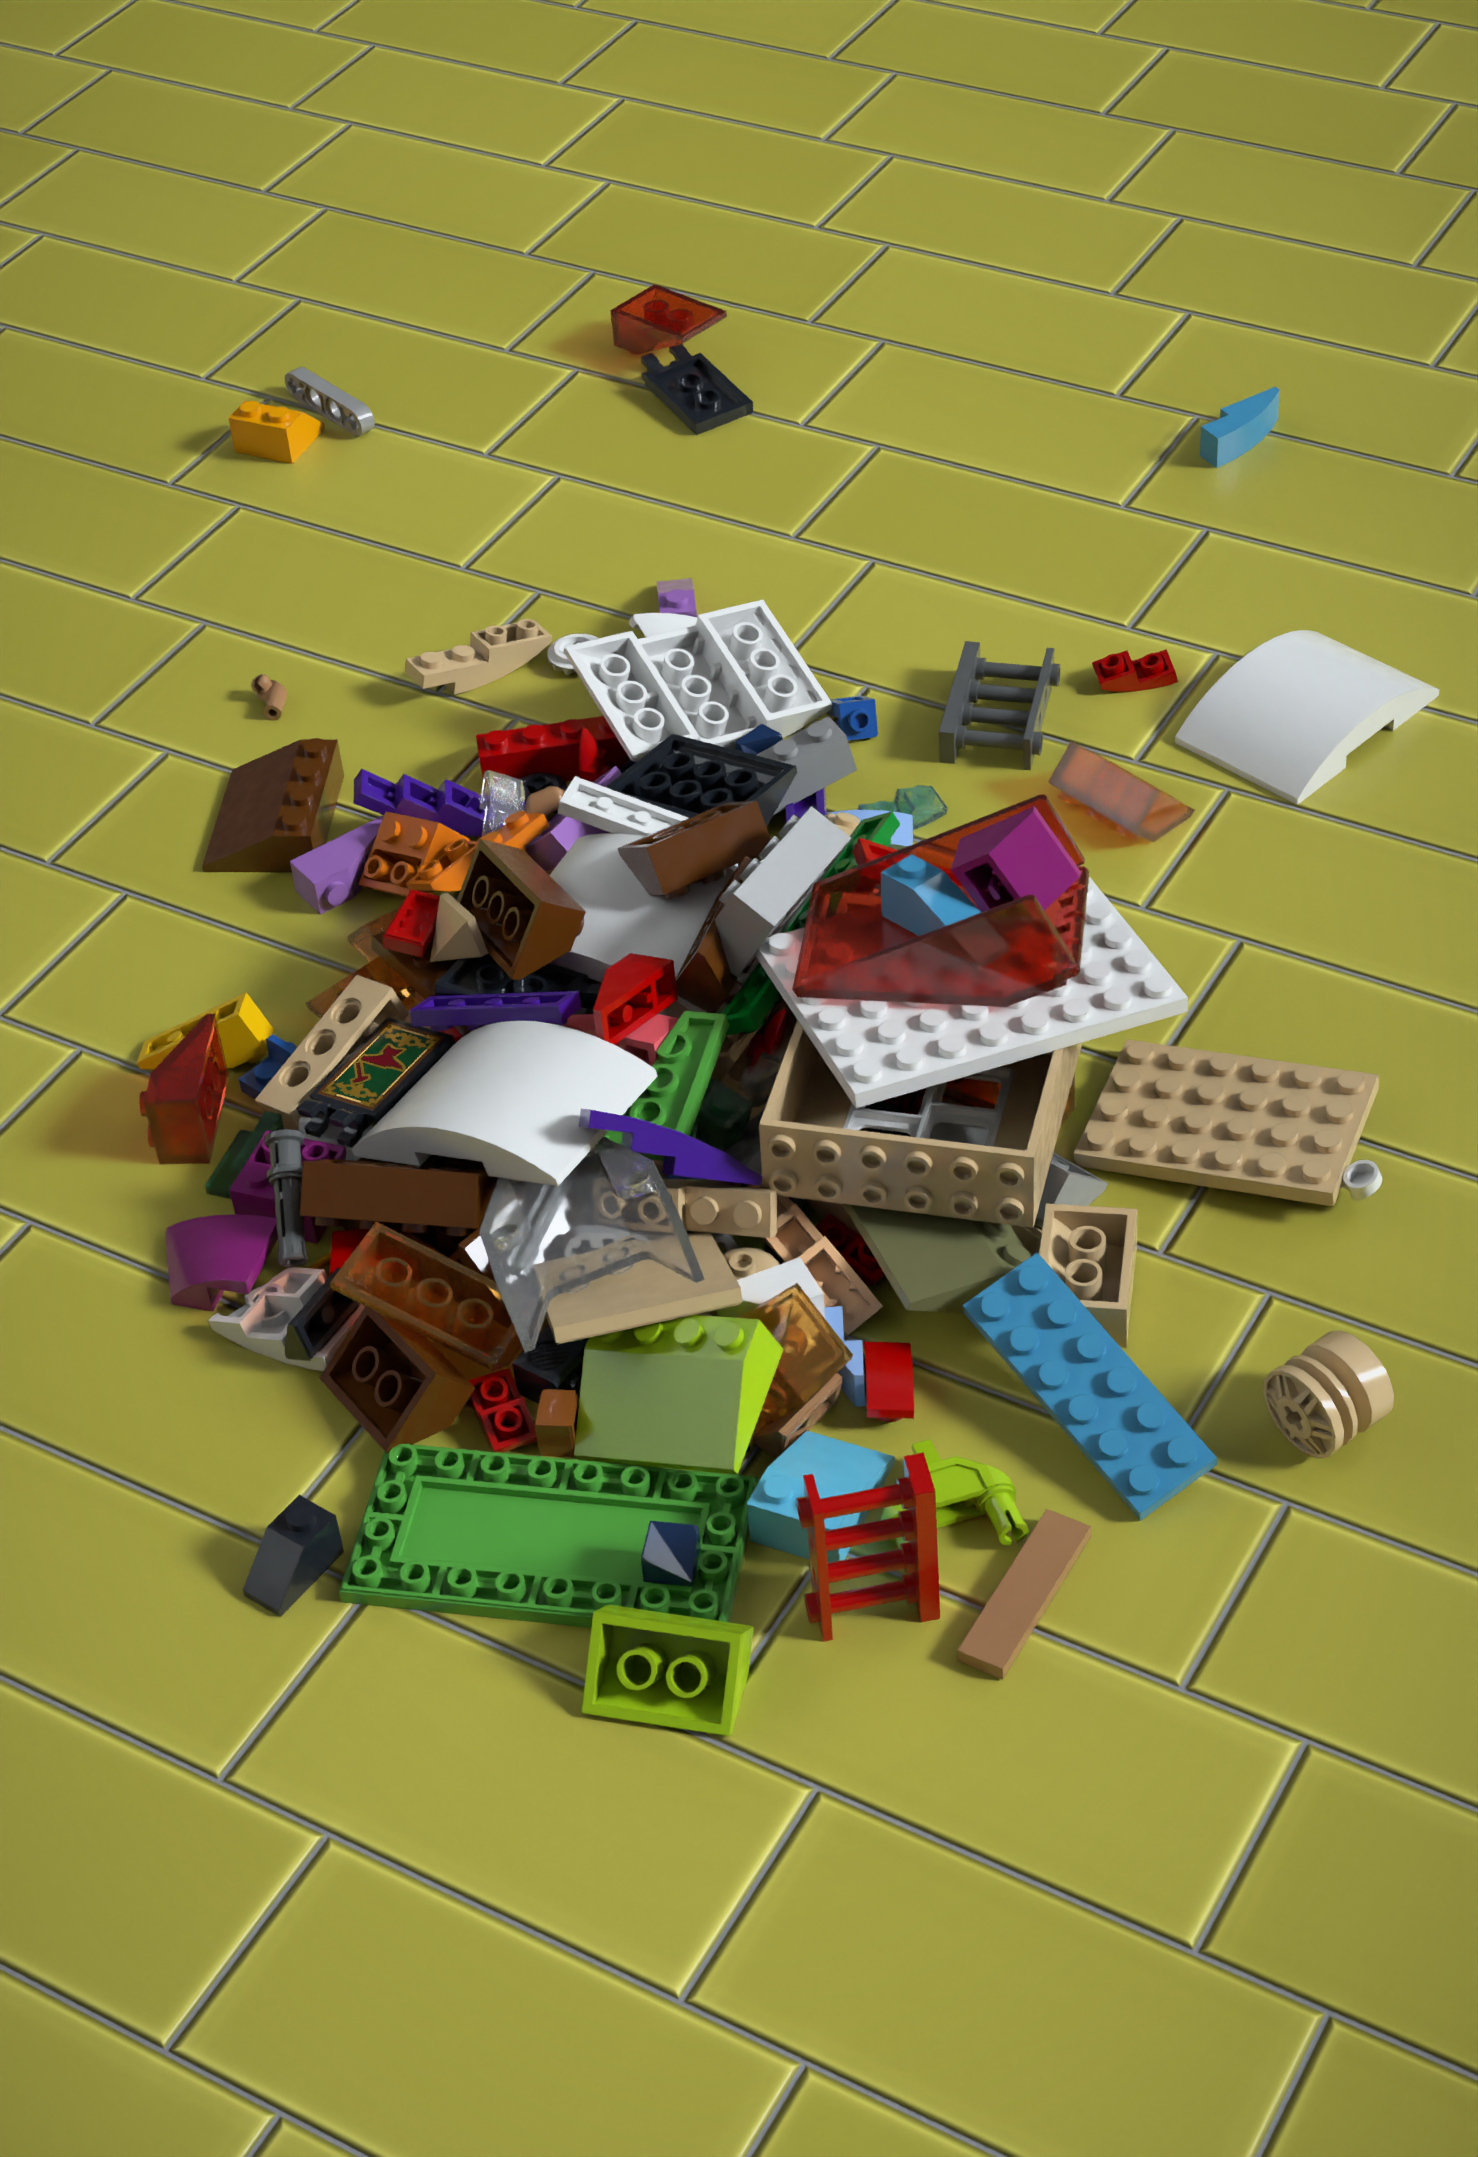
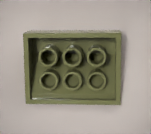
M843 1204L906 1310L964 1314L963 1305L1031 1257L1028 1250L1024 1248L1011 1228V1225Z

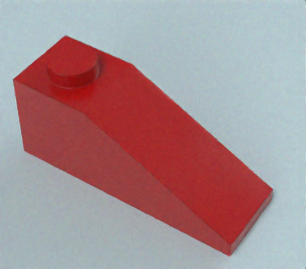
M629 953L606 969L593 1009L596 1036L615 1045L678 1000L674 961Z

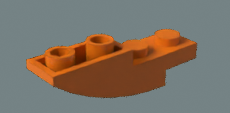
M518 811L509 815L504 820L505 825L500 829L490 832L480 839L523 849L526 852L524 847L548 829L550 825L544 813ZM463 838L448 844L444 848L445 853L436 860L426 862L417 869L418 874L406 883L408 889L436 892L460 891L479 840L466 841Z

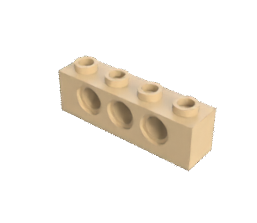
M359 975L354 977L255 1099V1102L273 1126L282 1130L291 1129L299 1131V1120L305 1116L299 1115L296 1108L304 1100L310 1099L309 1095L387 1017L400 1021L406 1019L409 1013L392 987Z

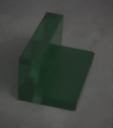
M265 1111L253 1132L240 1130L205 1184L207 1194L231 1199L229 1190L266 1131L284 1130L281 1114Z

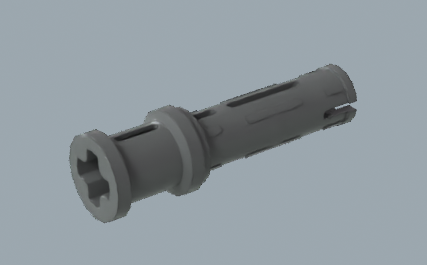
M291 1129L276 1130L264 1136V1143L270 1151L271 1169L267 1171V1181L274 1187L279 1246L278 1262L279 1265L284 1267H297L308 1262L305 1247L304 1216H300L303 1172L300 1146L304 1143V1134L301 1131Z

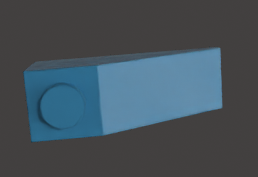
M911 854L881 872L883 917L976 968H980L1009 949V942L943 870Z

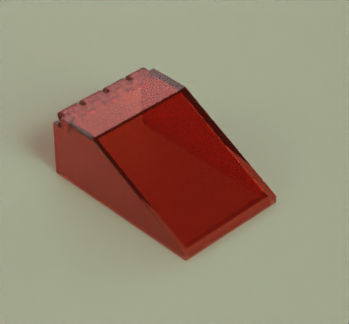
M1040 794L818 881L813 885L792 990L797 997L1007 1007L1065 986L1067 979L1075 977L1080 973L1090 874L1086 867L1080 866L1085 864V857L1049 798L1045 794ZM1034 806L1081 871L1080 877L1045 911L1036 897L1029 894L987 911H981L979 914L921 936L882 916L881 872L911 854L943 870L979 909L951 870L959 840Z

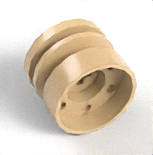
M1341 1330L1326 1333L1307 1346L1300 1356L1291 1357L1284 1365L1272 1370L1264 1379L1263 1394L1267 1409L1275 1424L1289 1442L1303 1453L1314 1458H1328L1341 1446L1348 1444L1358 1432H1365L1386 1417L1393 1409L1394 1392L1390 1378L1381 1361L1366 1344L1354 1335Z

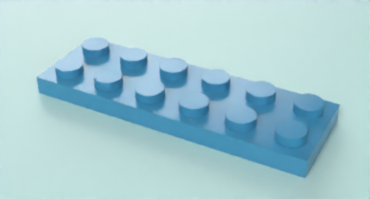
M1038 1252L963 1305L964 1314L1140 1521L1217 1465V1457Z

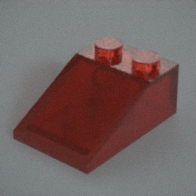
M656 284L610 310L614 346L637 355L683 344L727 317L725 310Z
M206 1014L151 1072L147 1091H141L139 1100L140 1113L142 1117L148 1118V1143L150 1147H155L160 1165L210 1164L229 1079L215 1014Z

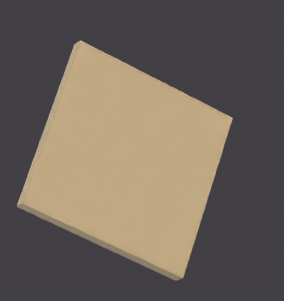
M696 1231L531 1267L534 1285L554 1339L558 1344L743 1303L740 1285L710 1232Z

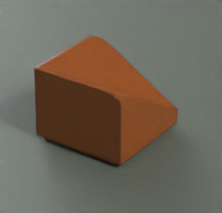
M545 1389L541 1392L535 1421L538 1448L541 1455L574 1457L579 1397L576 1394V1390Z

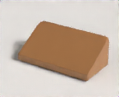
M835 1373L808 1382L753 1436L752 1440L754 1443L777 1459L836 1404L843 1377Z

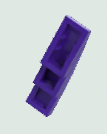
M361 769L354 778V804L382 815L387 811L439 822L461 835L483 837L504 826V820L512 814V809L447 779L436 789L406 774H403L396 784L364 769Z
M591 1109L580 1110L578 1127L623 1132L621 1150L664 1155L663 1174L762 1185L763 1176L725 1152L682 1132L634 1117Z

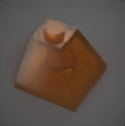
M798 1283L738 1317L759 1319L784 1349L760 1412L761 1417L767 1424L805 1404L852 1359L853 1354Z

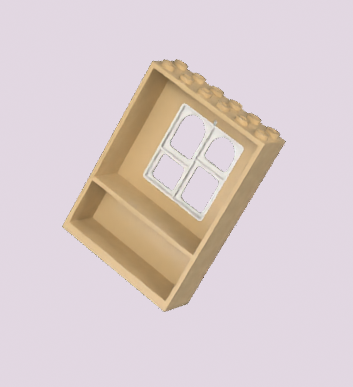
M843 896L835 919L852 915L858 911L881 907V899ZM797 1020L759 1123L763 1189L776 1190L778 1196L1033 1228L1082 1043L962 1077L999 1083L1001 1088L994 1109L941 1103L947 1082L926 1088L919 1113L914 1115L865 1109L866 1106L855 1108ZM940 1122L979 1126L988 1130L984 1145L930 1139L934 1125ZM873 1128L905 1132L910 1134L911 1137L869 1131H860V1129Z

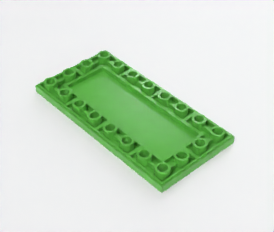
M399 1444L392 1448L389 1453L384 1451L339 1590L340 1599L343 1603L586 1628L592 1627L593 1612L606 1605L730 1623L749 1537L747 1502L754 1492L759 1479L758 1477ZM650 1521L692 1524L699 1528L701 1550L692 1587L643 1581L641 1556Z

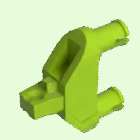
M930 1439L912 1444L914 1454L924 1452L936 1491L937 1528L981 1515H988L1001 1544L1012 1545V1541L1007 1533L1009 1530L1016 1543H1019L1028 1535V1526L1023 1521L1014 1503L1017 1493L1011 1479L1004 1472L990 1465L957 1456L941 1460ZM901 1505L885 1507L881 1520L898 1517V1512L906 1509H902ZM903 1537L890 1539L897 1543L899 1549L900 1543H905Z

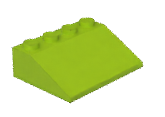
M690 1315L589 1337L584 1349L574 1456L578 1460L738 1475L784 1349L759 1319Z

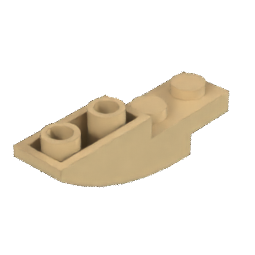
M522 619L517 623L503 626H489L484 630L471 632L470 645L468 646L458 645L453 649L440 652H425L421 656L406 658L405 672L423 689L444 685L454 695L463 693L504 677L523 666L552 642V635L534 619Z
M646 1178L597 1180L594 1182V1226L679 1234L689 1230L771 1238L777 1234V1192L772 1189L741 1187V1183L717 1180Z

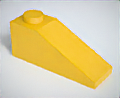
M247 992L145 1040L136 1064L140 1069L234 1068L245 1062L254 1063L263 1058L268 1052L265 1039L273 1034L274 1029Z

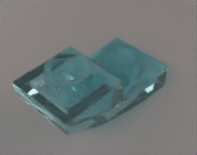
M924 785L897 789L894 802L879 801L858 806V810H882L913 815V830L946 815L948 809L934 788Z

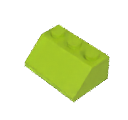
M606 1605L594 1611L582 1713L731 1736L748 1678L754 1626L615 1605Z

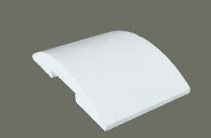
M764 600L700 614L697 617L696 625L641 639H637L633 631H628L565 646L564 653L630 760L634 762L639 761L671 734L736 750V741L760 724L779 732L782 738H785L831 710L833 705Z
M1310 630L1293 631L1263 643L1234 664L1209 689L1190 713L1176 734L1175 743L1298 805L1346 768V756L1383 727L1394 731L1437 698L1440 689L1318 632Z
M602 833L579 837L549 876L586 911L584 926L580 935L575 938L571 951L550 963L588 975V978L602 983L606 969L629 953L673 960L676 978L717 895L734 870L726 868V876L711 883L703 884L702 880L688 885L690 889L688 893L666 900L665 895L648 894L621 858L617 849L644 836ZM792 914V915L790 916V918L784 923V925L777 931L776 934L781 933V931H782L783 928L786 926V924L788 923V921L791 919V917L793 916V914ZM757 958L747 973L742 972L738 976L737 980L739 982L745 983L759 963ZM678 996V1000L658 1014L679 1019L684 1011H706ZM723 1003L717 1013L722 1014L728 1004Z
M537 1021L493 1023L477 1028L459 1039L364 1136L352 1151L355 1157L421 1166L431 1155L481 1161L488 1176L559 1186L609 1131L578 1127L580 1110L591 1109L623 1115L658 1075L653 1067L631 1053L596 1036L576 1029Z

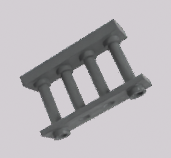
M965 641L939 729V761L941 763L955 764L958 750L965 749L966 745L1023 750V770H1031L1034 755L1040 756L1042 752L1043 733L1041 728L1052 686L1058 687L1060 681L1061 666L1060 664H1054V648L1046 649L1042 666L986 662V658L980 657V642ZM985 677L1038 681L1036 689L985 685L980 684V680H984ZM982 699L1029 703L1032 706L1029 712L974 707L973 703H978V700ZM972 722L1024 726L1026 729L1024 735L967 730V726H971Z

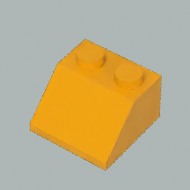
M244 401L228 417L236 453L293 464L325 430L324 423L304 412L290 410L286 407L260 404L256 401Z

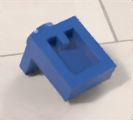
M862 695L830 699L833 705L831 710L826 713L829 716L838 718L839 728L846 734L848 741L872 738L878 735L875 699Z
M273 1034L266 1038L269 1056L238 1079L241 1091L256 1099L297 1049L295 1044L285 1042Z

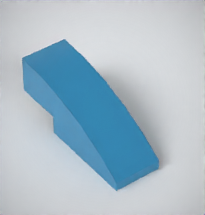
M1273 387L1220 409V419L1201 426L1200 456L1218 468L1245 454L1262 441L1278 420L1280 389Z

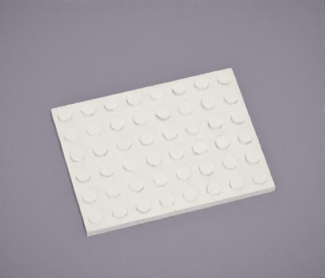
M1071 854L1069 856L1081 871L1080 877L1036 919L1001 933L1009 942V949L980 968L974 967L883 917L882 906L866 911H858L852 915L834 920L818 922L812 926L794 931L775 934L772 937H768L755 954L855 1108L1188 1012V997ZM957 885L961 889V891L979 909V907L976 905V903L968 894L963 885Z

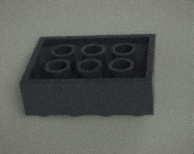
M671 734L608 784L606 788L688 818L724 803L757 801L767 827L795 778L797 768L792 764Z

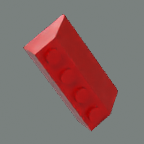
M603 715L585 719H568L564 722L545 725H529L525 728L505 731L494 730L476 735L485 794L508 791L510 786L518 779L535 773L555 774L565 782L572 781L575 776L580 778L579 747L583 727L591 732L599 748L607 749L609 766H616L619 770L630 758Z

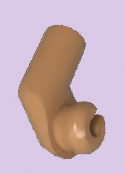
M260 674L251 682V688L257 692L256 696L266 703L263 710L265 717L270 720H278L285 706L287 691L279 682L270 680L265 674Z
M555 786L537 791L528 797L524 811L526 813H544V815L558 811L559 801L565 791Z

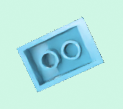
M805 1431L766 1468L747 1502L750 1541L810 1559L807 1528L802 1529L796 1504V1498L805 1497L803 1475H814L820 1499L883 1486L895 1463V1457ZM870 1511L824 1519L825 1531L863 1524ZM851 1547L827 1551V1563L845 1560Z

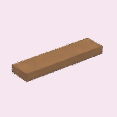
M1045 1510L958 1648L957 1661L1002 1680L1004 1679L1089 1541L1091 1526L1054 1511Z

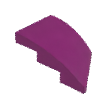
M239 1214L212 1215L189 1219L167 1227L165 1238L172 1305L213 1312L224 1290L249 1295L278 1240L276 1218Z

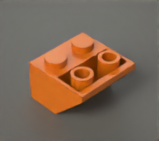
M386 811L358 885L406 897L410 891L406 883L418 874L417 869L421 865L438 859L445 853L444 848L451 842L463 838L466 841H470V839L439 822Z

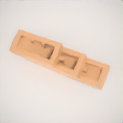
M763 1180L762 1185L749 1184L747 1187L763 1188ZM777 1195V1234L771 1238H761L783 1263L798 1257L802 1259L824 1293V1307L842 1306L844 1333L848 1336L883 1308V1305L826 1236H822L798 1205L794 1204L789 1197Z

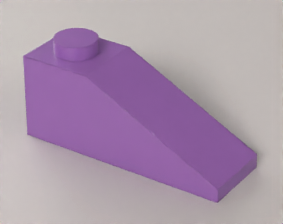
M692 578L657 582L660 613L697 617Z
M384 815L290 861L296 892L320 915L353 899L363 888L358 884Z

